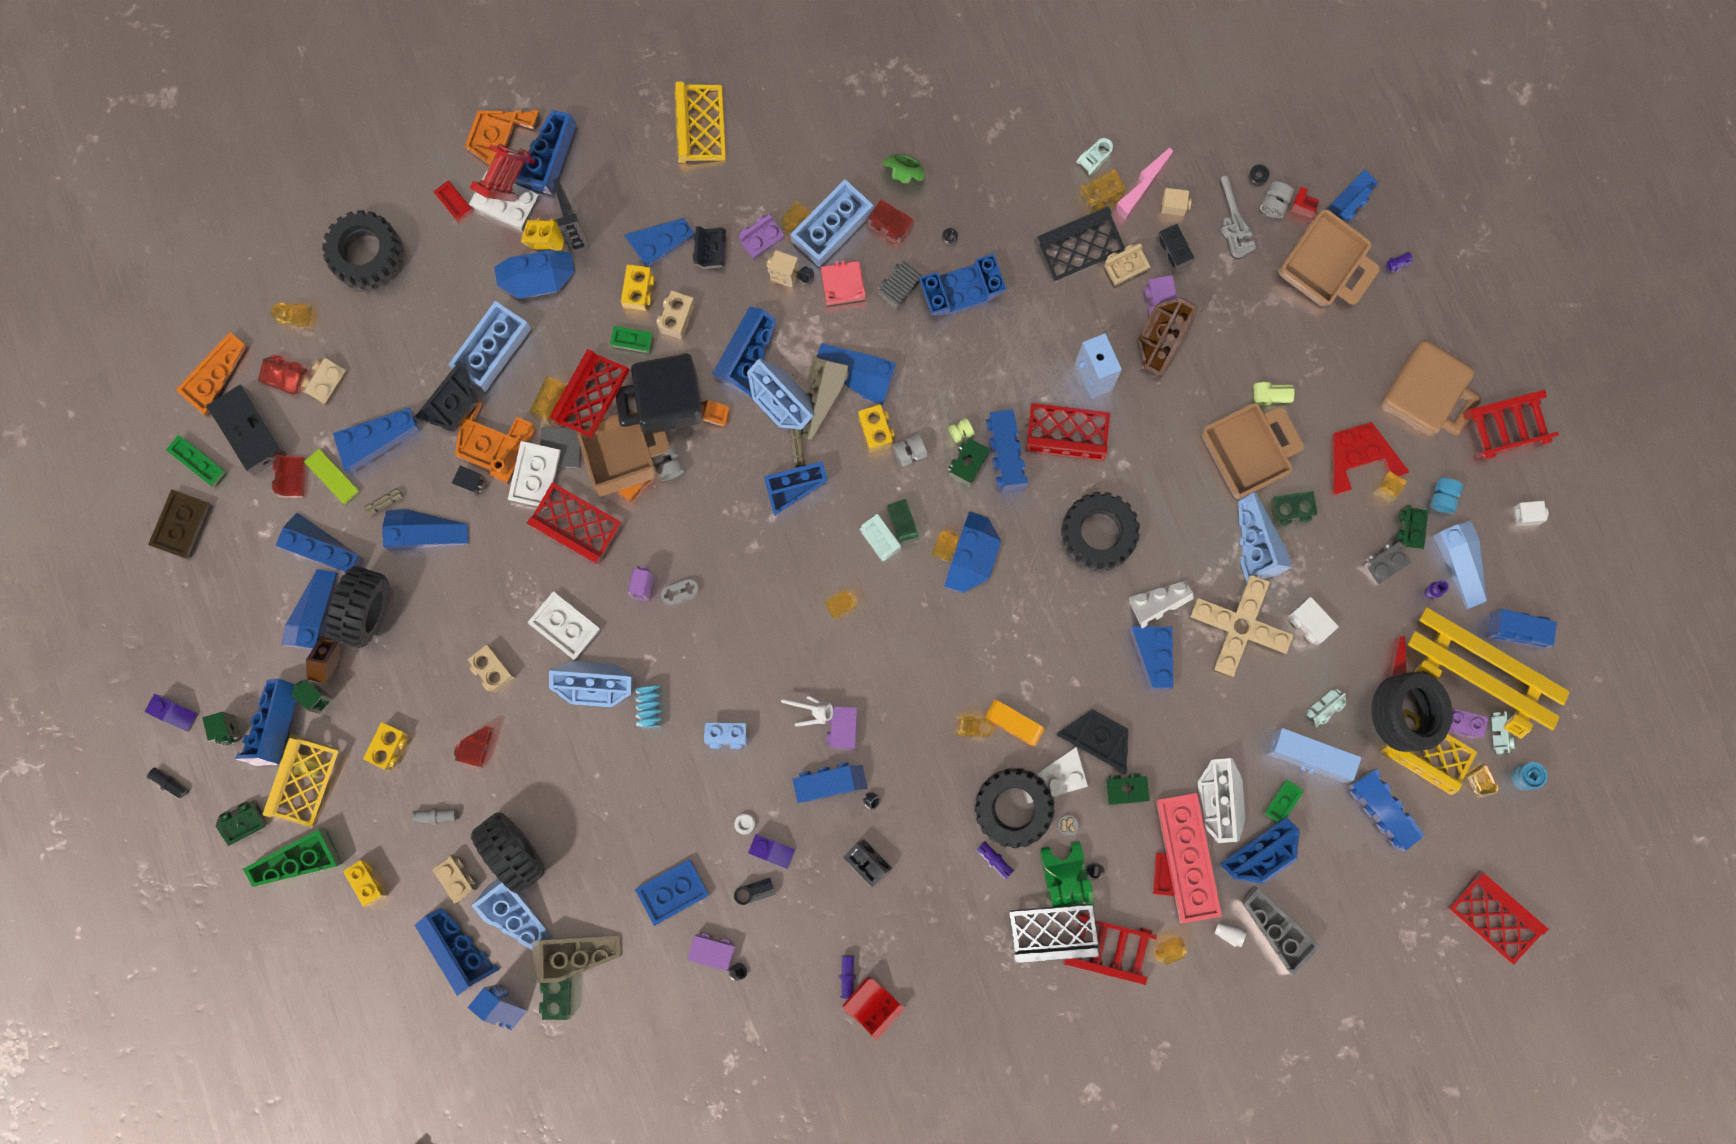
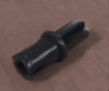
M155 767L147 774V778L159 785L162 791L166 790L178 799L184 797L187 790L175 782L172 776H166Z

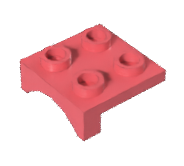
M842 260V263L836 261L834 265L821 266L826 305L865 300L860 261L846 263Z

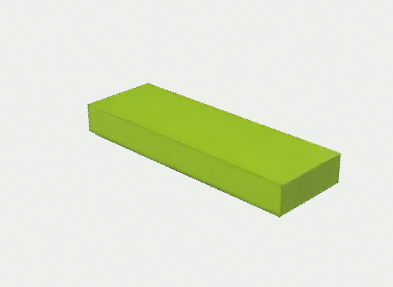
M317 449L304 461L344 505L360 493L322 450Z

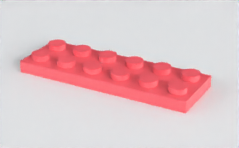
M1194 793L1156 800L1180 924L1221 917L1222 914L1198 794Z

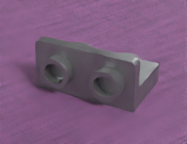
M1392 541L1383 547L1385 552L1380 555L1374 553L1366 558L1368 563L1363 565L1376 586L1411 564V561L1400 547L1403 545L1401 541L1397 544H1394Z

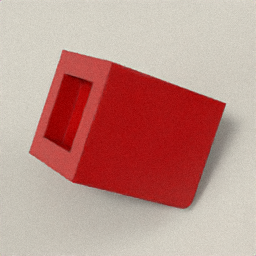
M1300 187L1290 211L1313 219L1317 212L1319 200L1307 196L1308 189Z

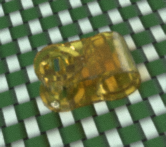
M276 303L272 306L271 315L279 324L302 328L310 327L311 306Z
M957 715L958 726L954 734L955 736L985 739L993 735L994 724L989 719ZM983 723L989 724L991 727V731L987 734H983L979 730L980 725Z

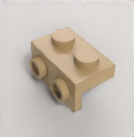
M1141 243L1138 245L1131 244L1124 249L1125 251L1119 254L1115 252L1107 257L1104 267L1114 286L1150 269V265L1142 252L1143 246Z
M321 357L320 360L316 359L311 367L313 371L310 376H306L301 382V391L325 404L346 370Z

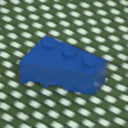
M1498 609L1490 614L1487 638L1550 648L1554 646L1557 622L1550 621L1548 617H1534L1527 613Z
M1131 626L1129 633L1132 636L1149 690H1171L1173 688L1172 627L1141 628V626Z
M849 762L837 764V768L830 770V767L817 769L818 773L811 774V771L799 773L798 778L793 779L797 803H805L839 794H847L856 790L868 789L863 765H849Z

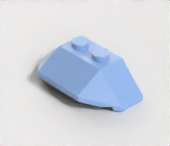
M759 358L747 372L752 399L779 428L803 429L814 416L810 397L783 369Z
M572 661L549 670V689L553 692L555 691L570 704L613 707L631 695L632 675L616 664Z

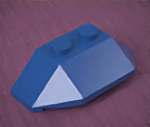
M553 250L509 257L494 267L497 286L518 299L556 293L575 273L572 253Z
M969 511L944 587L964 593L989 580L1001 539L988 517Z
M1286 817L1224 860L1220 865L1233 879L1263 884L1297 860L1300 830Z

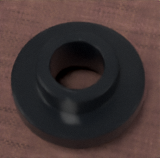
M1255 165L1250 170V179L1256 184H1263L1269 178V170L1264 165ZM1256 173H1261L1262 177H1257Z

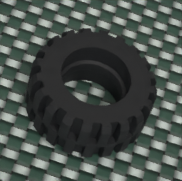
M357 210V214H354L352 211L348 212L344 218L342 216L336 219L338 222L335 225L332 223L328 227L330 232L325 233L324 240L326 243L322 244V250L325 252L323 254L324 260L332 273L341 282H344L345 285L351 288L354 286L358 290H363L364 287L371 290L374 289V285L381 287L385 285V280H392L394 278L393 272H398L400 269L398 262L401 263L403 261V255L400 253L403 252V245L400 243L401 239L391 224L381 215L377 216L375 212L368 211L366 214L364 210ZM363 236H373L379 240L378 253L370 262L362 265H353L347 261L348 248L356 239Z
M1100 491L1093 492L1092 495L1086 494L1072 504L1063 519L1061 528L1062 545L1066 548V554L1074 559L1073 562L1077 565L1080 563L1084 566V569L1089 570L1091 568L1098 572L1104 569L1106 571L1112 570L1114 567L1123 564L1137 546L1136 544L1140 537V523L1136 520L1138 516L1135 511L1132 512L1130 509L1131 505L1128 502L1125 504L1121 501L1122 497L1118 495L1113 497L1111 496L1112 493L1105 492V494H1100ZM1094 514L1106 515L1116 523L1119 537L1112 547L1100 550L1091 547L1085 542L1081 534L1083 522L1089 516Z
M359 566L351 567L345 571L332 595L326 617V632L331 640L356 648H362L371 642L382 621L381 619L388 601L389 582L385 575Z
M1007 768L998 771L983 783L976 796L975 812L977 823L980 824L981 831L989 837V840L999 843L1002 847L1018 848L1030 846V844L1041 839L1052 823L1055 812L1052 791L1041 777L1032 771L1024 770V768ZM1018 788L1031 796L1034 803V814L1027 824L1020 827H1010L998 818L995 809L996 801L999 795L1007 789Z
M501 812L494 813L473 829L471 840L477 852L481 855L492 873L511 892L515 894L522 893L544 876V864L536 850L521 830L505 814Z

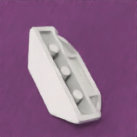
M1232 758L1211 760L1198 781L1199 804L1204 827L1218 843L1239 842L1246 821L1241 775Z

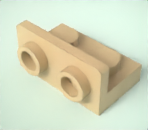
M450 855L447 857V860L432 869L453 903L457 904L477 889L474 886L476 884L474 878L463 870L465 865L458 856Z

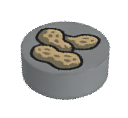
M1070 815L1061 817L1057 824L1058 831L1064 836L1074 835L1079 826L1076 818Z

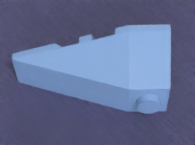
M1253 492L1238 501L1239 525L1242 527L1240 545L1243 548V557L1240 558L1246 581H1248L1250 575L1265 579L1277 576L1292 568L1287 550L1258 495Z

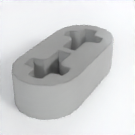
M687 579L665 587L661 592V598L667 605H675L696 597L699 592V586L694 580ZM687 584L695 586L691 594L688 591L683 593L681 591L687 588ZM668 591H671L672 593L679 592V594L673 596L674 600L670 601L669 598L665 599V596L668 595Z

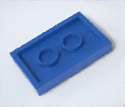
M690 859L635 889L654 926L710 896Z

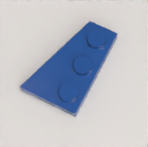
M682 218L628 233L624 236L644 265L649 267L693 238L695 233L686 220Z

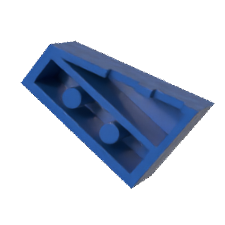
M823 461L764 476L774 516L828 481Z
M495 984L484 987L467 1007L482 1021L493 1025L500 1022V1027L504 1028L506 1026L511 1031L527 1012L523 1006L508 995L510 991L501 984L499 986Z

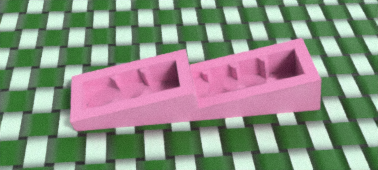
M1171 148L1167 149L1140 173L1139 180L1141 183L1117 203L1115 210L1125 221L1171 158L1173 153Z

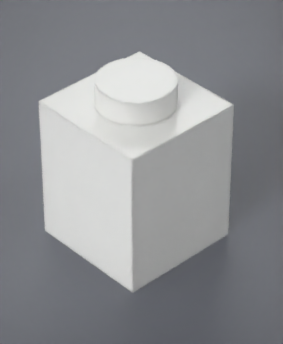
M1544 501L1524 502L1514 506L1517 526L1536 525L1547 521L1549 512Z

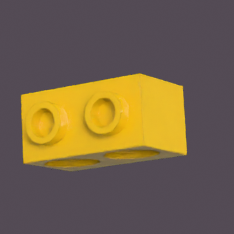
M537 218L536 220H527L521 243L533 250L561 251L565 239L556 219L545 221Z
M627 264L621 297L623 308L647 311V305H651L652 293L649 292L650 286H654L655 275L650 267ZM638 276H645L643 281H635ZM636 294L642 295V298L638 301L632 300Z
M880 404L858 411V418L869 452L891 447L895 435L893 429L888 428L886 421H889L886 409L882 410ZM877 415L880 420L872 423L869 421V417ZM882 433L886 438L883 441H877L875 436Z
M381 722L363 760L390 771L398 762L399 757L397 755L400 749H403L408 741V738H406L408 733ZM394 732L396 740L393 743H389L388 736ZM385 751L387 758L385 761L380 762L379 754Z
M360 860L343 871L363 907H370L387 896L367 860Z

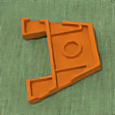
M502 110L477 111L465 148L490 166L497 153L489 148L490 144L498 146L500 143L507 147L514 125L517 124L535 129L540 113L537 110H531V112H522V110H514V112H503Z
M478 401V404L461 423L460 431H458L455 456L492 472L494 470L492 462L495 459L503 460L533 429L534 424L516 417L508 435L474 422L482 406V403Z

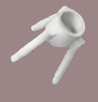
M810 695L807 696V699L817 704L809 705L781 699L782 703L811 709L812 715L816 718L814 720L796 722L795 726L825 724L826 720L829 721L833 716L831 703L824 702Z

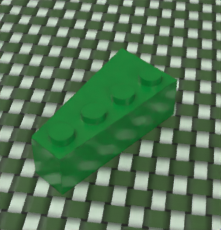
M321 828L243 868L251 886L255 887L337 867L342 863L324 828Z

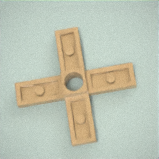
M1250 575L1236 612L1197 598L1190 617L1228 632L1213 670L1234 677L1248 640L1287 654L1294 635L1256 621L1270 582ZM1238 619H1244L1248 623V629L1243 634L1236 632L1234 629V623Z

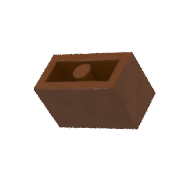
M319 637L306 659L307 680L328 682L341 659L340 642L326 637Z

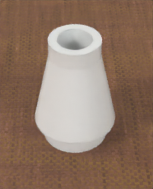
M1219 922L1215 934L1234 947L1236 945L1242 947L1247 932L1241 927Z

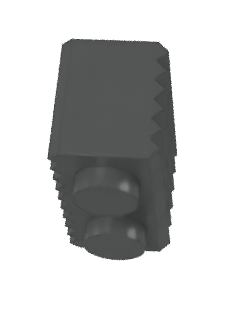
M904 261L900 265L896 264L891 271L892 275L888 280L884 279L878 287L880 289L879 296L897 310L920 283L919 277H922L920 273Z

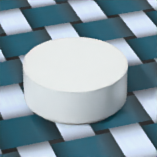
M748 814L739 815L734 823L735 829L740 834H750L755 828L754 818Z

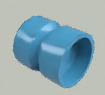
M1439 478L1435 487L1437 493L1433 494L1430 507L1444 513H1456L1459 504L1457 497H1461L1464 485L1450 478Z
M1536 762L1518 765L1512 772V781L1521 790L1539 789L1545 785L1548 778L1546 769Z

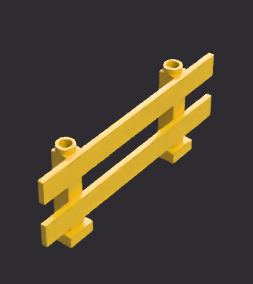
M1427 607L1424 609L1419 621L1436 630L1438 634L1433 642L1418 632H1413L1408 645L1427 656L1414 672L1428 673L1438 679L1442 673V670L1438 668L1441 664L1517 709L1515 714L1505 722L1503 729L1520 739L1528 734L1534 725L1529 722L1530 718L1552 731L1555 729L1560 716L1537 703L1542 693L1559 704L1564 705L1570 691L1471 634L1453 621L1444 618ZM1453 640L1527 684L1524 694L1519 693L1448 651L1447 648L1450 641Z

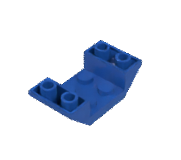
M994 253L975 259L974 265L940 276L938 272L919 277L931 315H950L987 303L1007 291Z

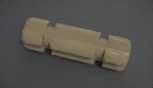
M791 429L790 435L791 439H793L791 442L793 456L795 457V467H802L806 464L805 457H803L802 439H800L802 437L801 430Z
M395 488L390 491V494L386 493L374 500L372 504L365 505L364 510L369 516L377 513V510L380 511L393 504L394 500L402 499V494L399 489Z

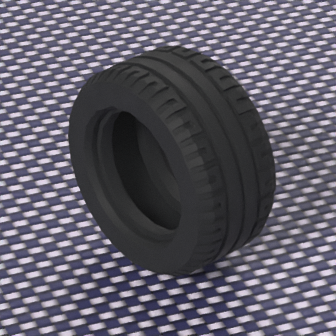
M1408 672L1386 678L1375 691L1371 705L1372 721L1376 732L1388 746L1402 752L1433 749L1446 738L1452 724L1453 710L1447 691L1436 678L1424 672ZM1407 692L1412 693L1416 697L1420 706L1421 721L1416 732H1413L1407 726L1403 716L1402 705Z

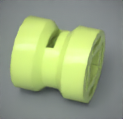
M966 417L961 419L958 424L948 426L950 435L956 444L962 442L965 437L970 438L975 435Z

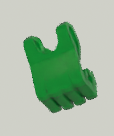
M1080 841L1071 842V854L1066 860H1060L1053 856L1050 847L1041 848V861L1048 897L1052 907L1083 904V902L1085 904H1094L1091 880H1087L1084 853Z

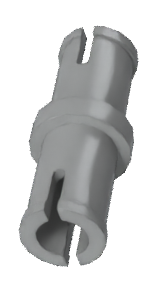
M436 808L427 811H413V824L432 823L433 825L437 824V822H455L456 811L455 809L437 810Z

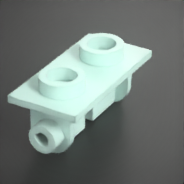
M1337 688L1335 690L1332 689L1321 698L1326 705L1323 706L1318 701L1307 710L1306 716L1308 719L1314 720L1316 728L1320 724L1324 725L1327 723L1333 713L1339 712L1345 707L1347 703L1345 693L1342 694Z
M1507 711L1505 716H1502L1501 712L1493 713V717H1491L1492 731H1501V735H1493V749L1496 750V754H1505L1504 750H1508V753L1512 754V749H1515V738L1511 737L1509 731L1503 729L1505 722L1512 717L1509 716Z

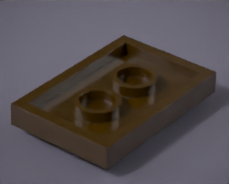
M171 489L148 545L188 560L211 504Z

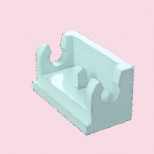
M878 514L861 525L859 530L882 562L901 549V545Z

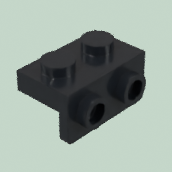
M696 226L693 262L696 266L703 270L724 267L726 229L723 227L704 229L701 226Z

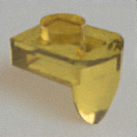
M1481 764L1466 774L1475 794L1491 796L1497 793L1498 785L1494 782L1487 765Z

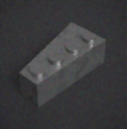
M1256 886L1242 900L1271 947L1293 977L1321 946Z

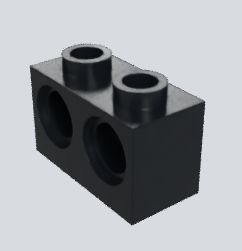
M1178 224L1159 231L1156 240L1173 273L1191 266L1195 257Z
M865 839L856 843L843 857L871 887L880 883L893 869Z

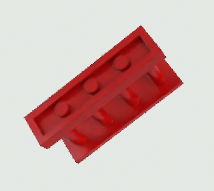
M500 143L498 146L490 144L489 148L497 153L484 180L480 182L472 181L469 188L485 198L515 202L518 195L512 192V187L524 162L534 163L535 159L530 157V152L522 148L515 150Z
M1546 391L1533 392L1472 408L1464 412L1465 421L1472 419L1476 423L1484 451L1476 454V458L1484 457L1485 460L1497 457L1496 454L1538 442L1541 445L1553 442L1552 438L1559 436V433H1548L1540 408L1541 400L1547 398ZM1527 404L1529 407H1532L1540 433L1539 437L1532 439L1529 438L1521 412L1522 406ZM1508 409L1514 414L1522 440L1513 444L1510 442L1502 416L1504 414L1503 411ZM1489 414L1495 418L1503 445L1492 449L1483 420L1485 415Z
M1080 912L1077 917L1086 923L1090 918V914ZM1096 920V925L1100 926L1098 941L1100 942L1101 951L1099 956L1090 958V962L1084 961L1082 958L1063 959L1064 965L1146 985L1148 977L1143 976V971L1141 970L1148 939L1156 940L1157 935L1152 934L1153 930L1140 927V931ZM1079 923V926H1078V931H1077V933H1078L1079 930L1083 927L1080 923ZM1086 928L1079 935L1083 940L1085 938ZM1108 928L1120 931L1114 961L1110 967L1103 966V961H1101ZM1128 933L1140 936L1133 969L1131 968L1130 972L1123 971V966H1121Z

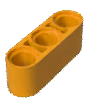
M995 699L984 716L988 721L1033 747L1037 745L1045 731V728Z

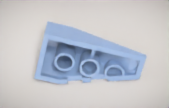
M1471 520L1457 524L1434 535L1433 537L1467 609L1486 602L1480 540Z
M498 878L489 884L471 904L484 922L500 929L501 932L518 940L519 943L532 951V940L554 939L522 894L511 892Z

